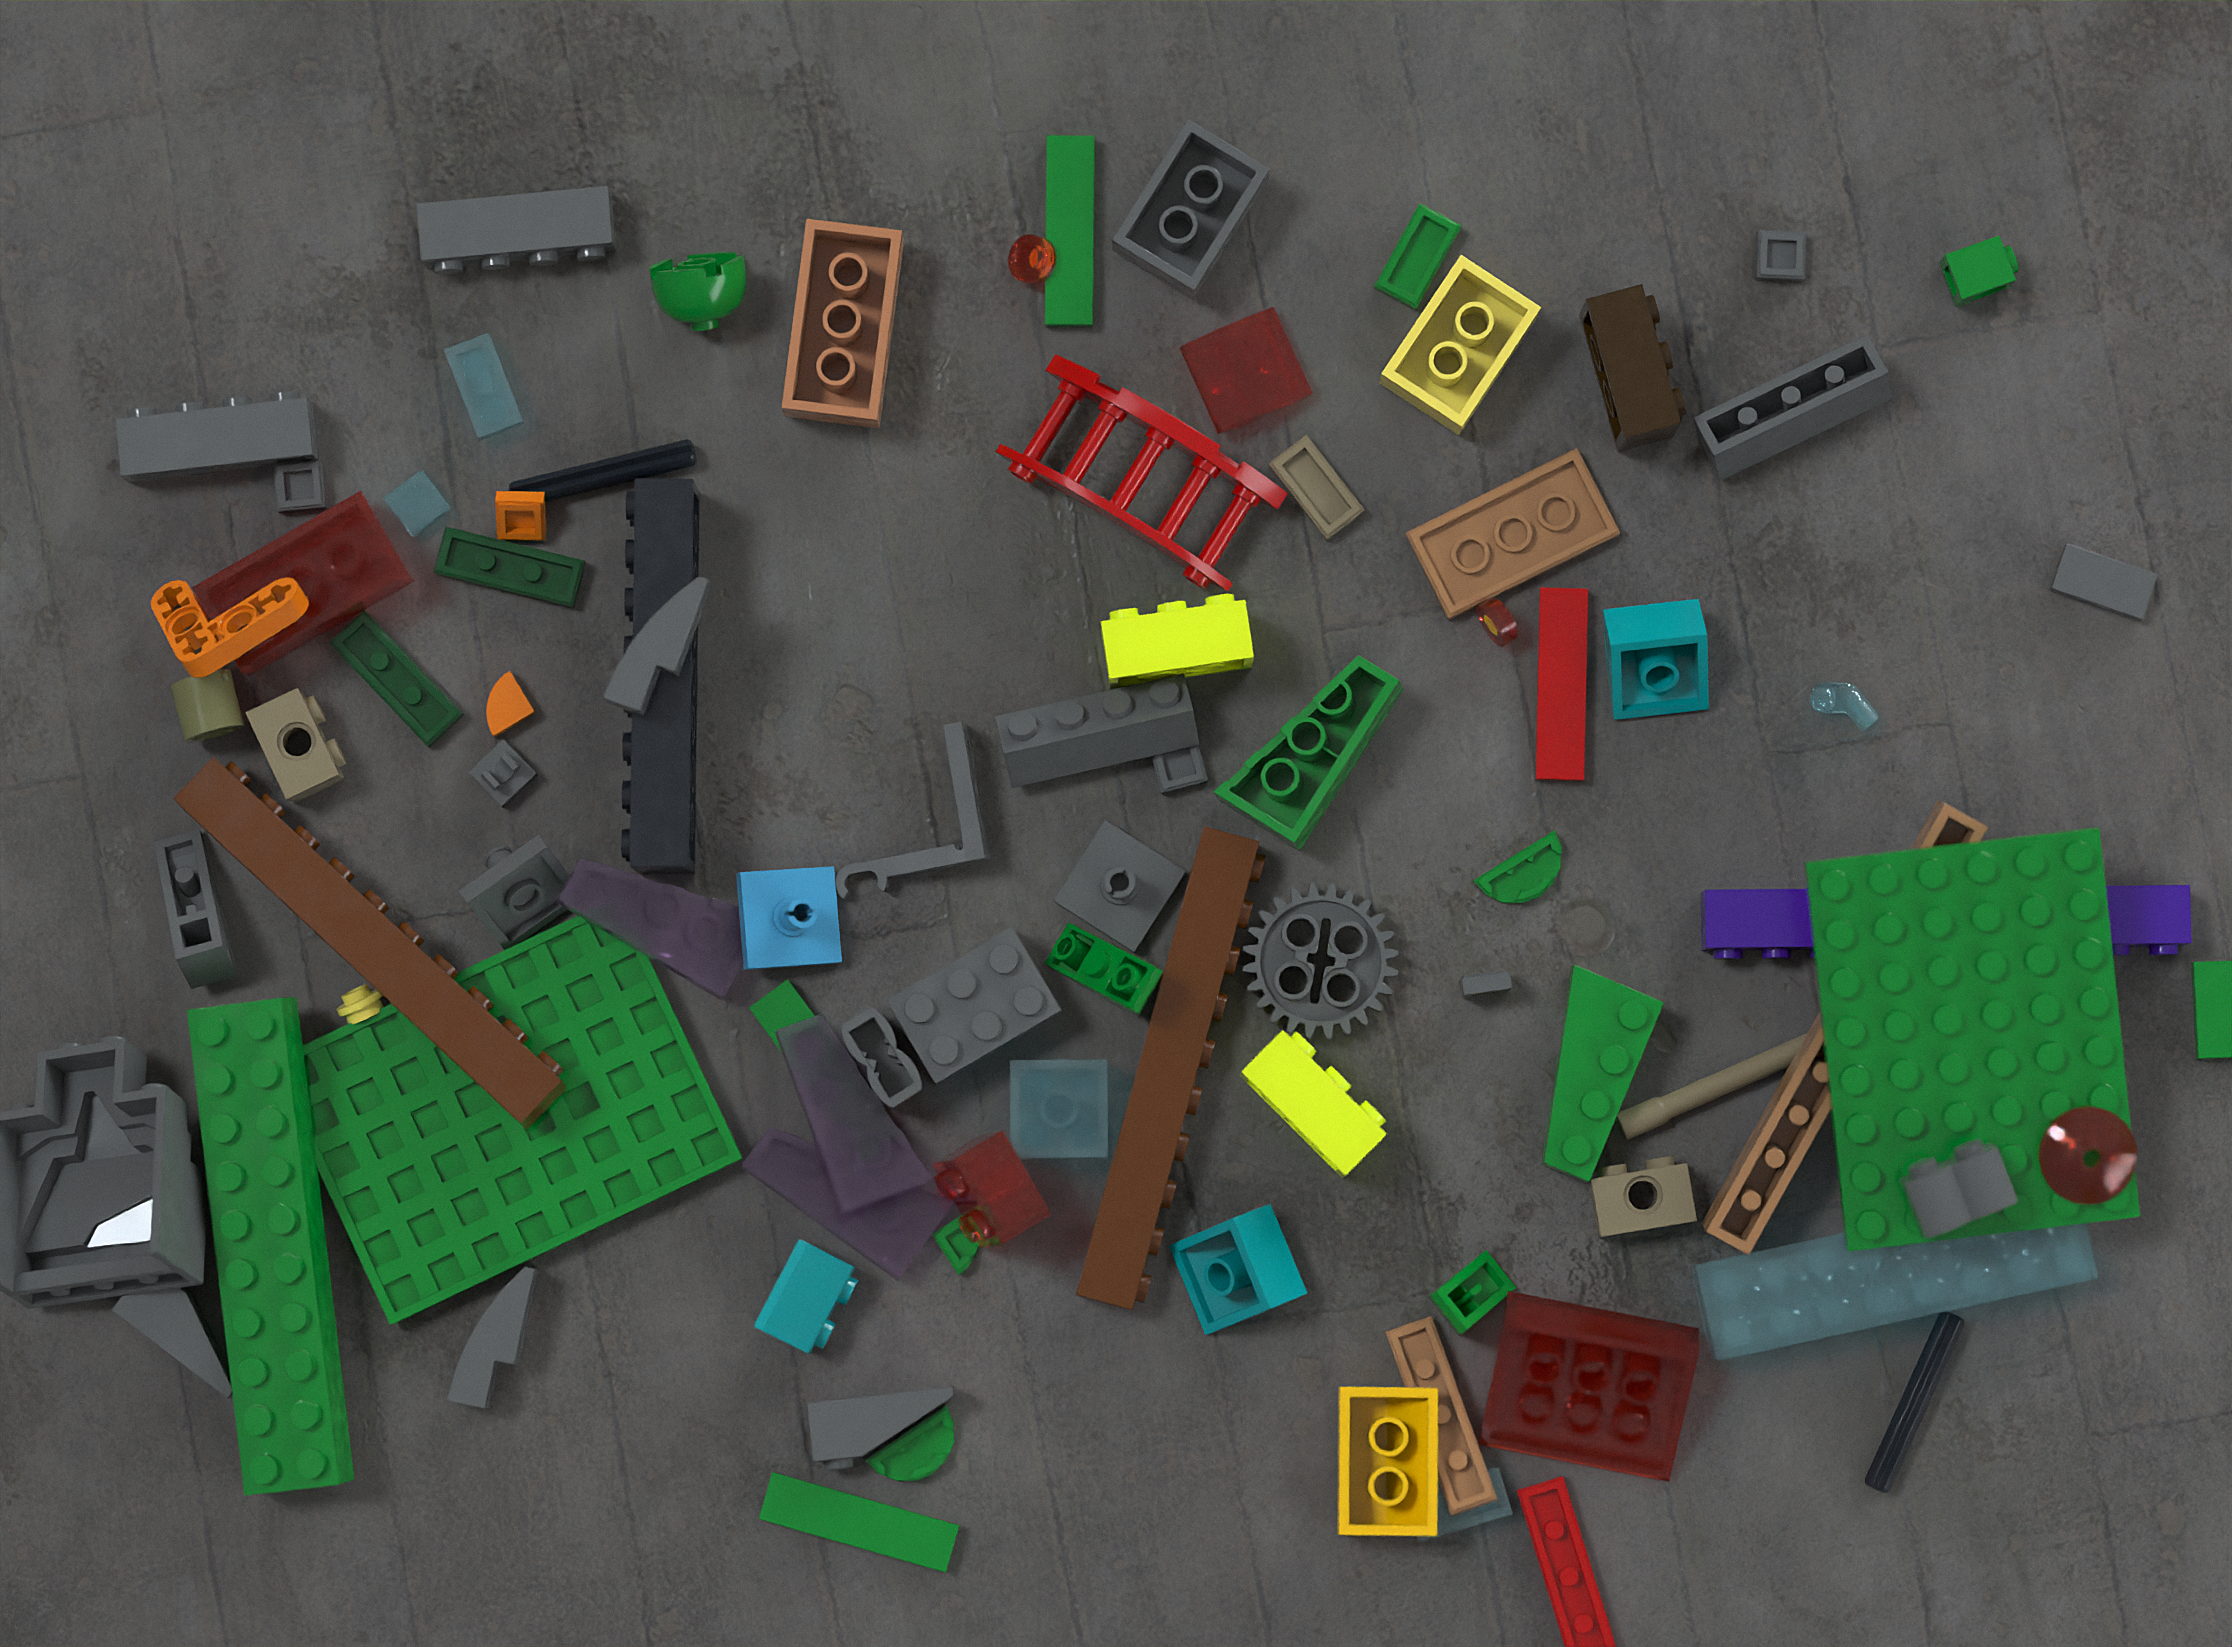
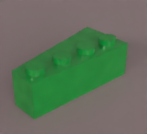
M1358 655L1313 697L1311 703L1296 717H1292L1281 727L1280 732L1244 762V766L1228 781L1225 780L1214 791V794L1223 804L1300 851L1402 693L1403 688L1400 681Z
M1573 965L1570 968L1540 1165L1583 1183L1590 1181L1664 1002L1577 965Z

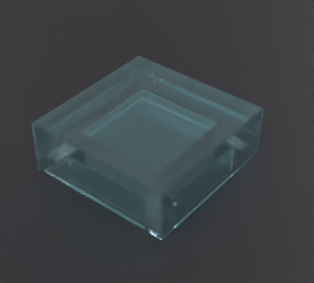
M423 470L417 472L384 497L413 538L452 510Z

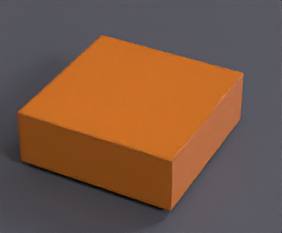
M496 491L497 539L545 541L547 532L545 492Z

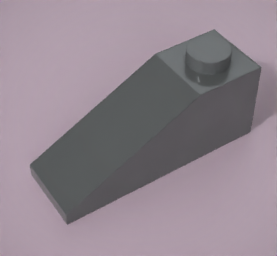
M200 829L153 842L175 958L190 988L194 989L238 976L230 935Z
M186 1287L122 1295L112 1309L114 1313L226 1398H233L229 1366L194 1294Z
M954 1386L807 1403L813 1462L824 1460L825 1470L854 1467L853 1457L865 1455L954 1397Z

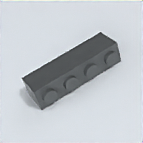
M608 186L416 204L421 261L426 269L434 268V273L439 275L460 273L463 271L462 265L481 264L483 270H501L509 268L510 261L529 259V264L533 266L552 265L558 263L559 256L577 255L578 261H597L606 258L605 252L616 251L612 195Z
M1865 335L1693 417L1699 445L1719 481L1893 399L1889 372L1868 335Z
M280 392L270 395L271 401L252 403V398L235 397L223 400V407L204 409V403L192 402L176 405L175 412L157 414L155 408L127 411L128 418L115 419L120 475L128 483L272 467L273 464L319 460L313 404L307 397L300 398L299 392Z
M1184 673L995 716L1012 788L1200 745L1194 711Z

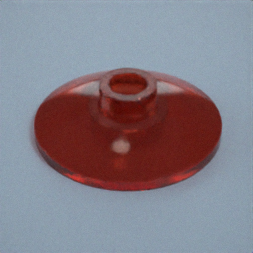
M2093 1106L2077 1107L2056 1117L2045 1130L2039 1145V1166L2049 1187L2062 1198L2077 1204H2098L2115 1197L2128 1185L2137 1164V1146L2127 1124L2114 1113ZM2090 1149L2097 1150L2099 1152L2097 1164L2085 1166L2083 1163L2084 1153Z

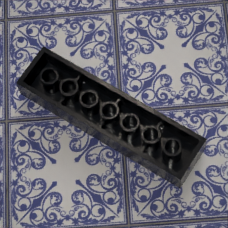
M635 478V491L626 492V520H630V527H634V539H626L625 566L629 568V573L634 575L633 587H625L624 594L625 617H629V622H633V636H624V654L651 617L676 593L699 577L700 491L693 479ZM698 625L679 677L660 671L644 716L623 709L624 713H627L628 718H632L631 732H623L622 740L623 761H627V766H631V781L623 780L622 809L626 810L627 814H630V829H622L621 856L626 859V862H630V867L637 873L695 874Z

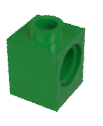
M2000 236L1945 254L1939 262L1955 307L2009 289L2016 281L2014 273L2019 272L2017 259L2011 246L2007 245L2004 247Z

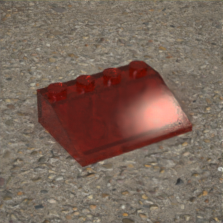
M1508 1291L1498 1334L1478 1445L1669 1482L1699 1356V1328Z

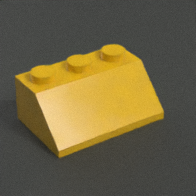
M1338 1387L1337 1534L1437 1536L1438 1388Z

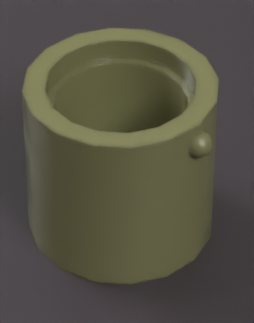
M229 669L217 670L201 678L190 676L170 685L186 743L218 738L234 733L246 726L233 677Z

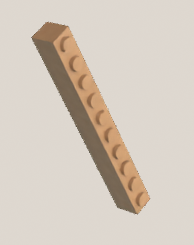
M1937 800L1911 849L1981 841L1988 827ZM1820 1012L1701 1223L1706 1232L1748 1255L1830 1111Z

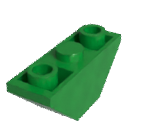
M1069 922L1044 962L1045 965L1136 1017L1141 1013L1163 974V971Z

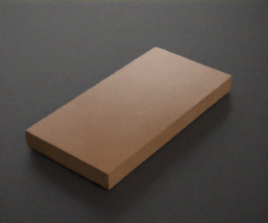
M1577 448L1405 533L1448 620L1620 535V531Z

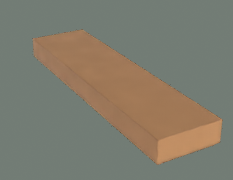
M1432 1316L1387 1331L1386 1337L1404 1387L1438 1388L1437 1479L1451 1517L1497 1501V1496Z

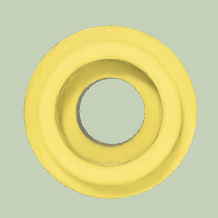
M364 984L343 994L341 998L344 1004L336 1010L339 1016L346 1017L348 1023L356 1024L380 1012V1009L383 1008L380 1000L382 995L376 989L370 991L368 985Z

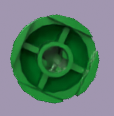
M735 252L687 255V260L679 262L677 267L673 266L672 258L652 264L649 267L651 288L656 303L673 320L690 322L691 330L693 331L710 330L719 327V318L732 314L742 303L746 291L744 256L740 255L737 257Z

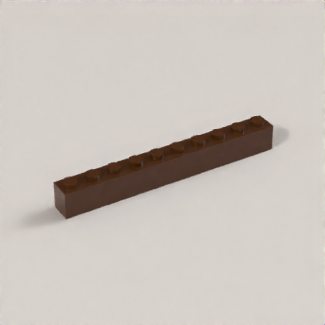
M213 757L173 798L175 802L504 1110L528 1130L566 1090L567 1087L559 1078L564 1070L544 1051L536 1057L523 1044L529 1037L509 1018L503 1024L498 1022L489 1013L494 1005L477 988L472 986L466 992L453 979L459 972L439 953L433 959L427 956L419 948L424 940L406 922L403 921L396 927L385 917L384 914L390 908L370 889L363 895L350 884L355 877L354 874L337 858L333 857L327 863L315 851L321 844L306 829L299 825L293 831L281 820L286 811L267 793H264L258 799L246 787L252 780L236 764L230 761L224 767Z
M1203 826L1076 1295L1129 1310L1133 1309L1135 1301L1145 1302L1152 1275L1143 1273L1147 1254L1157 1256L1165 1228L1155 1225L1160 1207L1170 1209L1177 1181L1170 1180L1168 1177L1173 1160L1183 1162L1190 1134L1182 1133L1181 1129L1185 1114L1195 1116L1203 1088L1194 1086L1198 1067L1205 1069L1209 1067L1215 1041L1206 1039L1211 1020L1221 1022L1228 994L1219 992L1224 974L1234 975L1241 949L1232 946L1236 927L1246 929L1253 901L1246 900L1244 897L1249 880L1259 883L1266 857L1264 854L1257 853L1260 841Z

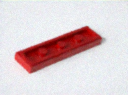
M1539 588L1535 780L1584 781L1588 589Z
M1559 1476L1517 1489L1516 1493L1564 1647H1616L1564 1477Z

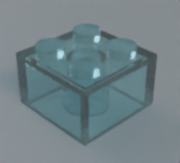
M1010 1060L1011 1160L1108 1159L1107 1060Z

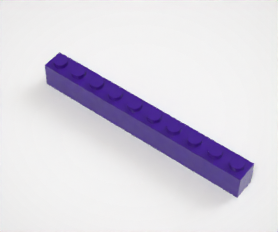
M2190 885L2106 886L2113 956L2130 955V947H2149V955L2154 956L2178 955V946L2192 943ZM1807 889L1704 890L1700 893L1701 951H1713L1714 959H1743V951L1762 950V959H1790L1791 950H1810V958L1814 959Z

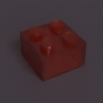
M1003 1130L980 1135L933 1163L938 1173L934 1176L935 1184L948 1202L952 1199L962 1215V1217L958 1218L960 1228L972 1244L978 1242L981 1248L1003 1245L1051 1216L1049 1209Z

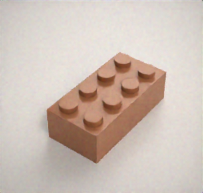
M806 219L781 407L785 417L880 429L904 246L902 230Z

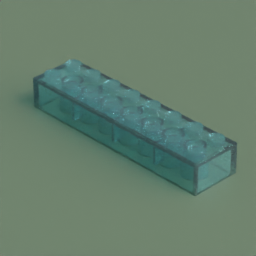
M2086 1223L1849 1252L1845 1247L1844 1233L1752 1252L1749 1255L1743 1254L1690 1266L1711 1361L1738 1357L2098 1278Z

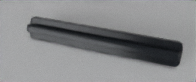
M685 439L513 481L509 484V491L545 492V502L633 481L635 478H645L694 466L697 458L691 440Z
M1948 1311L1939 1313L1865 1477V1484L1882 1493L1890 1491L1965 1325V1321L1961 1317Z

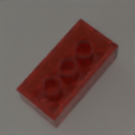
M359 491L192 588L211 620L278 579H294L307 596L308 608L298 620L234 659L239 670L249 677L413 583L415 580L368 498ZM248 624L242 626V627H241L240 629H238L236 632L242 630V629H243L244 627H246Z

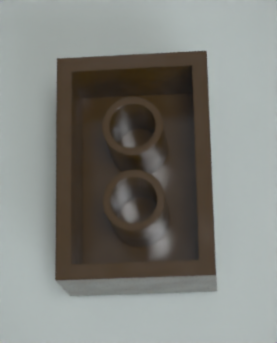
M1639 284L1587 298L1579 317L1617 452L1672 438L1682 422L1681 416L1686 415V409L1680 388H1671L1668 378V370L1673 369V362L1667 342H1658L1655 324L1660 323V316L1654 296H1646L1643 285Z

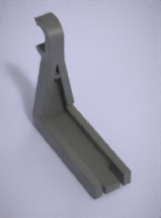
M962 721L943 725L963 849L961 850L960 846L956 847V844L846 865L838 872L836 877V889L843 899L846 900L851 893L847 883L852 875L874 872L878 878L876 886L882 891L887 892L889 878L991 861L968 725Z

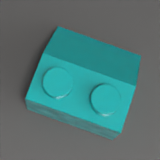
M1699 599L1603 609L1604 650L1613 720L1709 709L1707 631Z
M1271 1204L1234 1217L1169 1245L1205 1335L1307 1294Z
M799 1239L754 1327L808 1354H811L814 1346L823 1349L836 1325L829 1318L837 1302L846 1306L859 1280L851 1276L856 1267Z

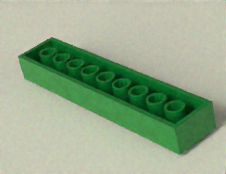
M297 997L274 998L187 1010L244 1496L340 1485L355 1480Z

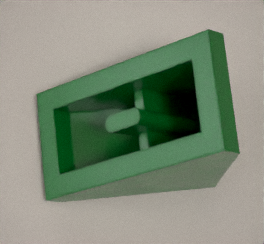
M1485 1250L1427 1297L1456 1334L1459 1335L1469 1329L1511 1293L1516 1286L1488 1251Z

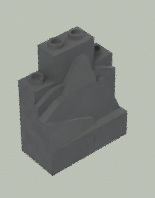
M108 1036L100 1039V1043L87 1045L63 1043L58 1045L55 1050L37 1052L34 1105L16 1104L11 1106L10 1110L0 1112V1291L27 1309L203 1284L206 1229L202 1169L190 1161L192 1134L187 1131L188 1102L170 1090L166 1085L146 1084L147 1055L132 1045L126 1038Z

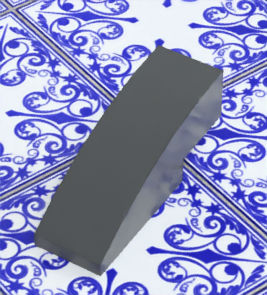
M699 576L676 593L651 617L632 641L614 671L603 696V699L608 704L644 716L660 671L679 677L712 587L708 579Z
M524 1267L502 1289L484 1312L469 1337L457 1364L446 1401L484 1409L490 1408L499 1362L519 1365L539 1269Z

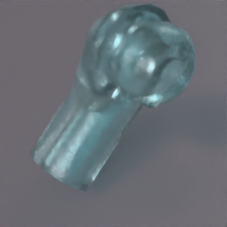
M1823 682L1817 685L1810 695V704L1816 712L1847 713L1861 732L1881 718L1859 689L1851 683Z

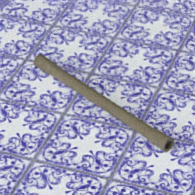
M1807 1033L1664 1096L1653 1097L1619 1112L1616 1119L1625 1139L1630 1140L1666 1124L1668 1120L1788 1068Z

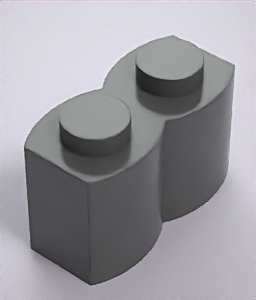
M870 1007L841 1025L842 1036L848 1050L859 1063L867 1068V1075L872 1089L888 1107L896 1110L924 1092L922 1078L918 1069L906 1054L898 1050L896 1035L882 1014Z
M1975 1139L1953 1149L1955 1156L1946 1161L1937 1163L1936 1158L1932 1157L1916 1162L1908 1167L1910 1174L1899 1180L1921 1235L1925 1238H1930L1945 1233L1971 1220L1992 1214L2018 1202L1997 1146L1992 1143L1983 1145L1981 1139Z

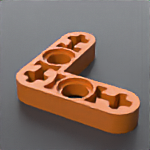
M282 578L270 583L211 621L200 600L185 581L176 580L163 585L156 591L151 600V608L177 659L187 673L195 678L205 677L214 673L289 626L305 613L309 605L307 596L292 578ZM180 604L181 608L175 610L174 607ZM248 624V625H247L246 627H244L242 630L236 632V631H237L238 629H240L242 626ZM202 647L203 650L197 654L195 650Z

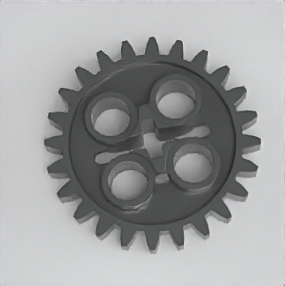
M1310 883L1308 897L1302 898L1298 890L1293 887L1290 889L1291 903L1286 905L1277 896L1273 898V904L1277 911L1274 915L1260 910L1258 915L1265 924L1264 929L1250 927L1248 933L1257 939L1258 943L1257 945L1243 946V952L1255 957V962L1243 966L1242 972L1256 974L1257 980L1247 986V991L1256 992L1262 990L1264 996L1258 1001L1257 1009L1272 1005L1275 1010L1269 1022L1273 1024L1283 1016L1288 1018L1287 1033L1289 1034L1295 1030L1298 1024L1305 1025L1306 1039L1312 1037L1315 1027H1322L1326 1040H1330L1333 1026L1339 1025L1347 1036L1351 1034V1019L1355 1018L1363 1026L1368 1024V1019L1364 1012L1367 1007L1373 1011L1381 1012L1383 1008L1375 998L1377 993L1391 996L1393 992L1388 985L1383 983V979L1398 975V970L1386 966V960L1397 957L1399 951L1386 949L1384 943L1394 936V932H1379L1377 926L1385 917L1383 913L1371 918L1366 914L1371 900L1363 901L1358 907L1352 904L1354 898L1353 889H1350L1341 899L1336 897L1334 883L1329 885L1325 896L1319 895L1315 883ZM1324 919H1329L1331 927L1326 958L1334 960V966L1325 968L1322 976L1319 1002L1312 1004L1310 1002V994L1315 967L1312 963H1307V956H1315L1319 945L1321 923ZM1295 921L1307 922L1314 931V939L1309 945L1304 947L1295 946L1287 938V927ZM1345 928L1355 930L1361 937V948L1353 954L1341 953L1334 943V937L1338 931ZM1295 968L1305 975L1307 985L1301 993L1291 995L1281 989L1279 976L1284 970ZM1335 976L1347 977L1354 986L1353 997L1346 1002L1334 1001L1327 992L1328 981Z

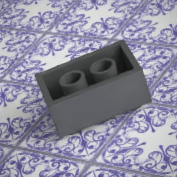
M1188 119L1112 239V251L1194 300L1268 182L1270 168Z
M1013 927L1008 928L887 999L888 1004L937 1086L1062 1014L1058 1003Z

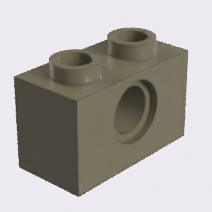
M296 688L245 712L286 800L293 804L345 779L340 770L341 766L347 764L345 757L335 738L327 741L319 724L325 722L326 718L315 695L307 698L303 691ZM300 731L308 732L311 737L310 749L304 755L292 756L288 750L290 737Z
M1674 1156L1645 1160L1646 1170L1627 1173L1626 1164L1597 1168L1599 1178L1590 1179L1588 1182L1597 1238L1697 1221L1687 1163L1675 1165ZM1636 1182L1647 1183L1654 1192L1653 1203L1646 1210L1635 1208L1629 1201V1189Z

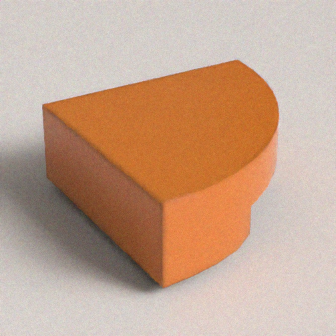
M511 671L505 673L496 682L487 701V722L494 738L536 713Z

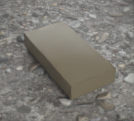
M1307 435L1268 463L1269 468L1326 541L1365 512L1361 504Z

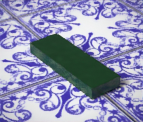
M445 526L433 573L574 609L586 562L585 560Z
M365 610L329 642L427 747L430 748L464 716Z

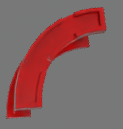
M1055 354L1046 371L1060 381L1057 387L1060 393L1023 454L1002 444L998 446L995 452L1011 463L1007 471L1030 485L1037 479L1127 529L1183 566L1185 570L1182 576L1198 587L1206 590L1209 584H1213L1229 591L1233 583L1213 568L1251 507L1256 508L1259 502L1279 509L1288 493L1246 462L1241 461L1239 465L1218 451L1221 447L1219 444L1168 412L1124 387L1117 391L1099 382L1101 379L1099 374ZM1084 398L1100 404L1097 409L1101 413L1062 475L1040 463L1076 402L1082 403ZM1126 418L1147 430L1144 435L1147 441L1113 497L1108 501L1080 485V482L1116 423L1122 424ZM1173 445L1194 459L1191 463L1194 469L1158 529L1155 530L1126 511L1163 450L1169 451ZM1219 475L1235 487L1232 491V495L1235 497L1197 558L1175 543L1173 539L1209 480H1216Z

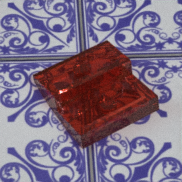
M1274 307L1219 328L1179 348L1218 435L1259 420L1267 413L1304 400L1312 394Z

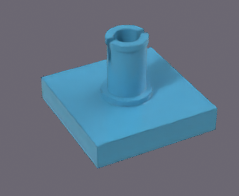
M834 866L751 871L736 874L744 970L829 965L842 962Z

